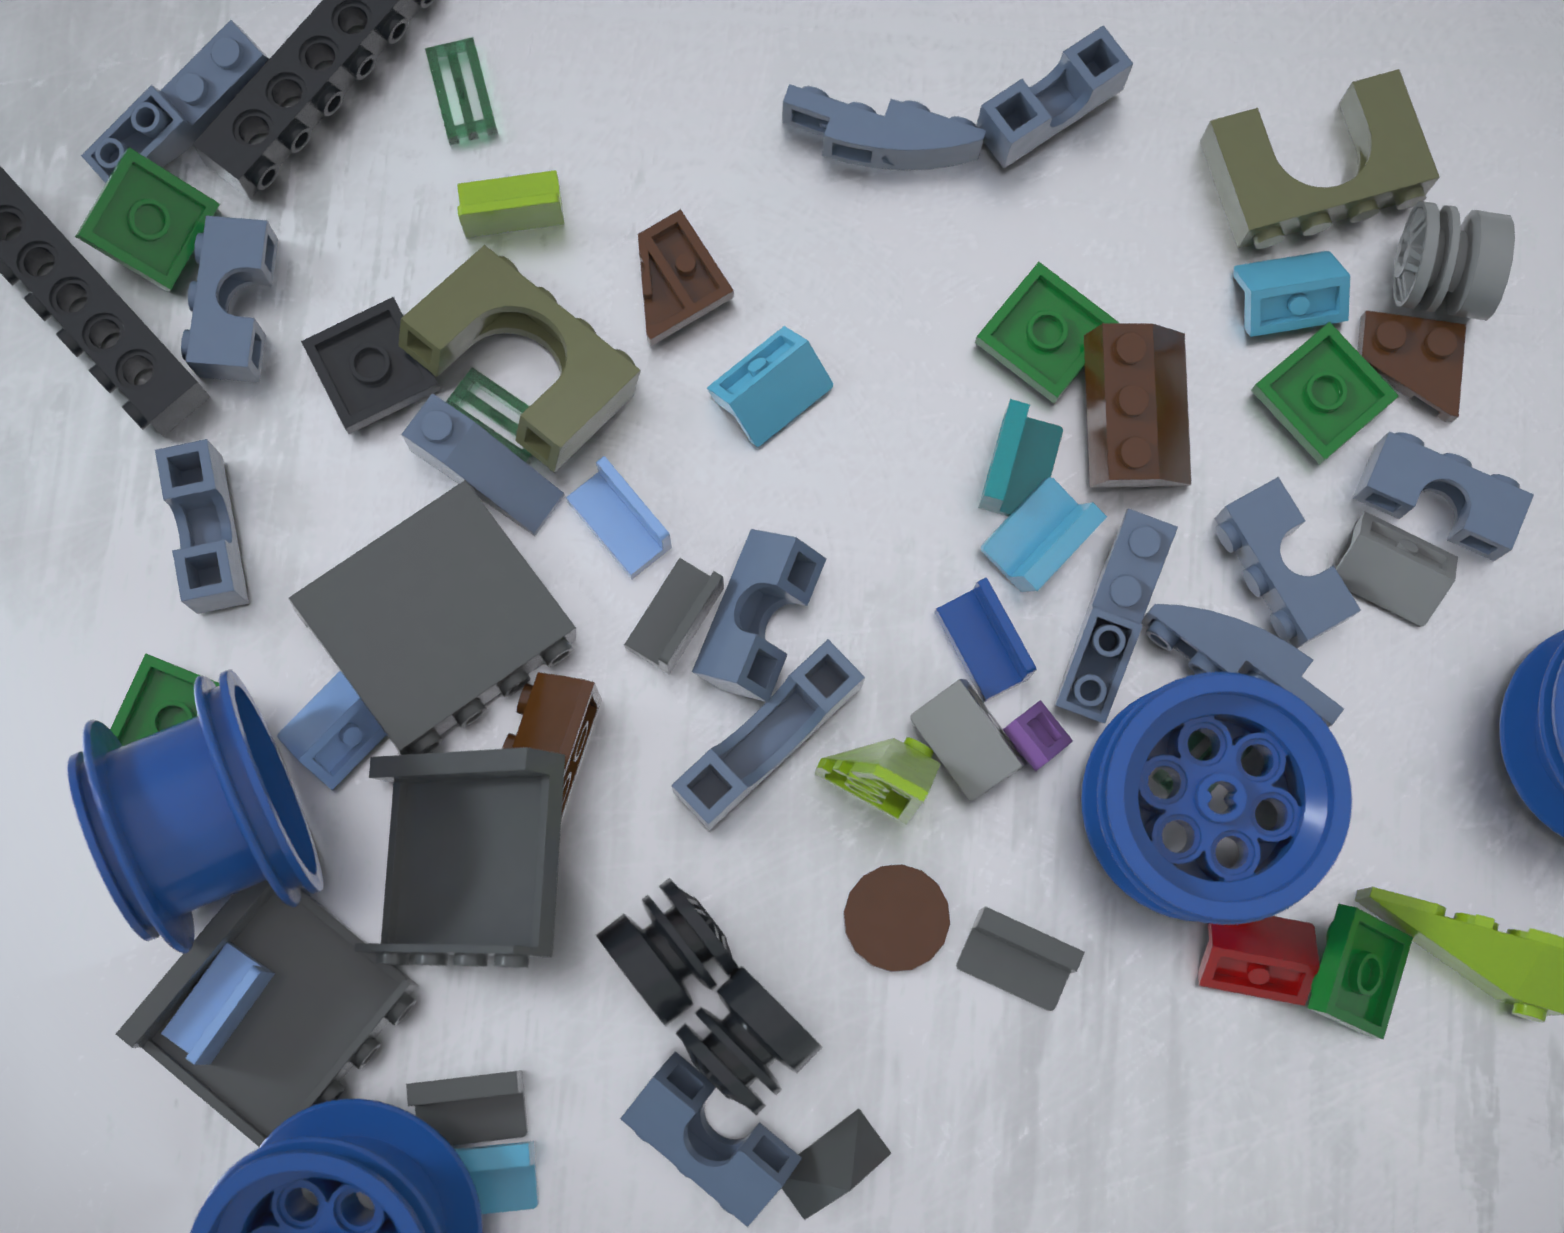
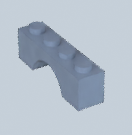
M827 639L787 677L785 682L769 699V702H766L724 741L709 749L671 785L673 793L710 831L862 688L865 676Z

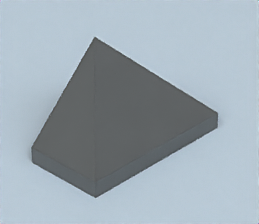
M858 1108L798 1154L802 1159L783 1185L782 1190L802 1218L806 1220L851 1191L892 1153Z

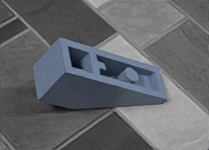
M433 393L401 434L411 452L456 483L460 484L466 480L481 500L534 536H536L565 496L564 492L476 422Z

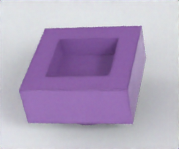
M1041 700L1002 729L1013 742L1016 751L1028 761L1035 771L1073 742L1072 738Z

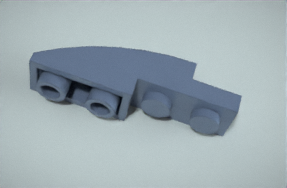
M230 20L161 90L151 85L81 155L82 158L105 183L108 181L123 153L129 147L163 168L193 146L192 144L269 58L239 25Z
M789 84L783 99L782 123L822 136V156L859 166L891 170H929L964 164L978 160L986 130L977 128L976 124L969 119L959 116L948 118L930 112L925 105L911 100L900 102L891 99L885 116L877 114L873 108L860 102L847 104L830 98L826 92L812 86L800 88Z
M1129 508L1126 510L1080 628L1057 696L1056 706L1101 723H1106L1141 632L1142 620L1178 526Z
M1154 604L1144 615L1141 624L1148 628L1146 631L1147 636L1161 648L1168 651L1174 648L1190 660L1188 666L1195 674L1239 672L1272 682L1303 700L1320 716L1328 727L1334 724L1344 710L1342 706L1302 677L1313 662V659L1290 643L1262 628L1218 612L1183 605Z

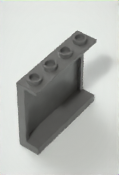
M466 480L289 597L296 614L304 625L312 631L394 744L399 755L432 752L443 742L441 734L457 723L461 728H464L479 719L487 711L484 704L500 693L504 697H509L519 691L530 681L531 678L528 675L530 672L544 662L548 667H551L562 661L573 651L574 648L571 644L576 641L575 625Z
M524 747L370 757L369 778L393 782L381 943H355V951L377 953L376 964L409 965L410 955H415L414 964L448 966V955L454 956V965L487 967L488 956H495L494 966L528 968L529 957H552L565 755Z
M265 880L234 893L194 940L192 949L188 953L181 955L117 1031L116 1035L131 1048H142L260 1147L273 1130L291 1116L313 1105L338 1100L345 1090L340 1081L353 1065L360 1070L374 1056L381 1045L375 1038L389 1022L396 1026L409 1013L416 1003L411 994L419 985L395 965L376 964L377 953L355 951V943L367 942L303 889H301L299 905L292 908L278 897L268 880ZM227 942L232 943L274 972L275 975L210 1065H194L186 1059L188 1053L161 1033Z

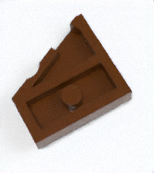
M1366 310L1360 317L1357 349L1362 357L1382 378L1388 380L1395 390L1409 399L1416 396L1439 411L1437 417L1443 421L1453 422L1459 417L1466 324Z

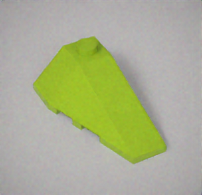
M906 737L904 743L891 738L821 758L816 767L815 775L907 825L927 797L941 763L932 759L934 751L925 744L910 737Z
M1376 887L1357 890L1356 902L1387 924L1412 936L1414 943L1495 1000L1513 1005L1512 1014L1545 1023L1546 1016L1564 1015V937L1529 928L1528 932L1507 929V932L1504 933L1498 931L1499 924L1495 922L1494 918L1466 913H1455L1454 918L1445 916L1446 908L1437 903Z

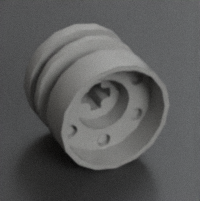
M1418 201L1405 224L1395 256L1393 297L1396 306L1414 309L1419 304L1421 310L1435 312L1445 297V305L1449 315L1487 321L1495 313L1502 300L1513 262L1515 228L1511 216L1471 210L1461 224L1460 213L1457 207L1444 205L1439 211L1436 203Z

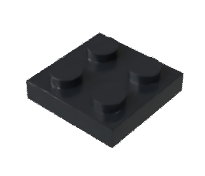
M394 297L301 341L348 434L441 390L434 374L398 346L400 322L403 314Z

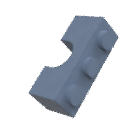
M1101 26L1064 50L1056 67L1036 84L1029 87L1023 79H1020L982 104L976 126L986 130L983 142L1001 166L1006 168L1121 92L1125 87L1133 62L1105 26Z
M206 216L204 233H198L196 236L195 259L199 263L197 281H191L189 285L188 306L193 313L190 330L185 329L182 335L181 354L182 358L186 360V363L199 378L260 382L266 334L255 318L229 314V304L232 297L244 287L252 285L272 286L278 238L267 220Z
M1389 431L1375 444L1352 499L1397 519H1401L1416 506L1421 492L1439 494L1449 502L1454 514L1453 526L1447 541L1495 561L1513 549L1534 494L1520 489V484L1510 477L1500 474L1488 475L1472 468V463L1460 455L1452 453L1441 454L1424 446V442L1420 438L1412 434Z
M208 439L156 449L155 455L163 500L170 506L173 512L180 539V549L172 550L181 602L197 614L249 603L223 456Z
M1279 477L1226 505L1214 518L1218 524L1216 526V533L1220 542L1228 552L1236 553L1245 568L1243 570V577L1248 588L1255 596L1263 597L1272 612L1270 615L1271 624L1282 640L1286 642L1289 640L1291 645L1299 648L1361 611L1334 565L1317 575L1302 576L1291 571L1283 562L1280 553L1282 539L1292 534L1306 520Z
M751 529L692 673L723 691L769 702L788 654L765 639L767 623L773 613L786 604L794 603L808 606L827 558L797 537Z
M675 1051L652 1077L620 1119L634 1130L641 1140L649 1143L674 1164L681 1174L690 1178L714 1198L726 1212L734 1215L748 1227L783 1187L802 1157L760 1122L748 1136L741 1139H728L715 1132L706 1119L705 1103L716 1087Z

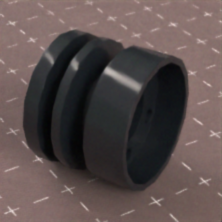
M670 878L659 885V888L672 905L665 913L659 909L649 895L641 899L644 909L652 922L646 928L642 929L632 918L622 914L596 935L606 951L665 1027L694 1005L692 997L683 982L688 977L693 975L711 991L718 986L703 965L713 958L728 977L739 969L732 957L726 936L695 897L690 896L677 887Z
M740 966L716 991L729 1014L721 1020L710 1011L700 1007L695 1014L711 1032L703 1039L689 1025L684 1023L676 1032V1035L683 1042L691 1062L726 1098L746 1106L757 1116L766 1104L750 1087L758 1078L770 1091L777 1095L782 1089L768 1067L777 1060L790 1070L798 1073L822 1046L743 966Z

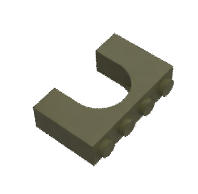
M1400 69L1353 81L1340 100L1339 105L1356 149L1358 167L1356 176L1353 179L1338 186L1315 187L1304 184L1289 175L1276 159L1258 108L1221 117L1209 122L1200 143L1238 249L1255 244L1256 249L1271 247L1281 242L1289 234L1302 231L1304 236H1310L1328 229L1332 226V222L1349 218L1351 223H1357L1375 216L1379 213V209L1396 205L1398 210L1414 207L1418 201L1426 200V194L1440 176Z
M484 245L401 318L398 346L436 377L444 372L473 344L491 335L505 333L522 335L544 346L556 360L561 376L520 415L515 441L555 473L634 396L641 370L635 366L628 354L622 350L614 349L601 339L588 322L581 318H575L560 306L547 289L535 286L519 273L512 261L504 256H498Z

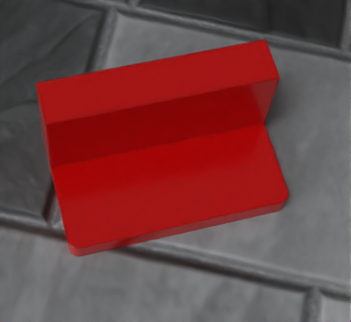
M1277 916L1243 924L1220 925L1208 923L1209 941L1198 970L1199 986L1305 1006L1311 991L1313 978L1318 973L1320 967L1315 926L1313 924Z

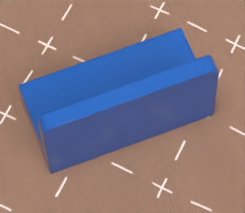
M986 577L976 582L973 590L936 608L934 613L983 703L1029 680L1037 670Z

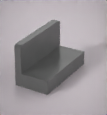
M679 558L625 642V648L670 675L724 589L723 576L715 571L709 576Z
M985 906L978 912L956 967L966 974L1040 1008L1053 1011L1057 1006L1070 973L1077 972L1085 952Z
M522 1070L406 1084L408 1106H415V1115L437 1130L451 1146L526 1136L528 1133Z

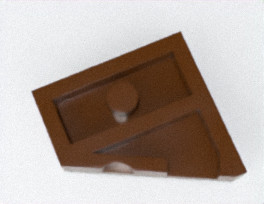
M681 209L638 234L647 341L651 346L734 298V290Z

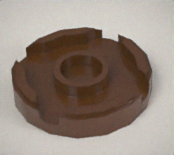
M903 864L881 866L865 874L849 892L843 911L845 934L854 952L870 966L889 972L913 970L930 961L944 945L950 926L948 901L938 883L922 870Z

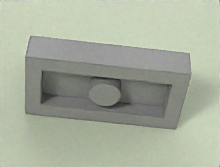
M1364 511L1354 527L1351 545L1336 570L1350 592L1412 623L1425 626L1455 582L1458 557Z
M967 679L957 680L911 714V721L970 801L976 800L1002 780L1013 775L1028 764L1016 751L1012 741L1002 730Z

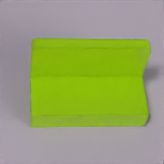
M557 170L457 184L460 206L457 207L458 218L466 238L565 224Z

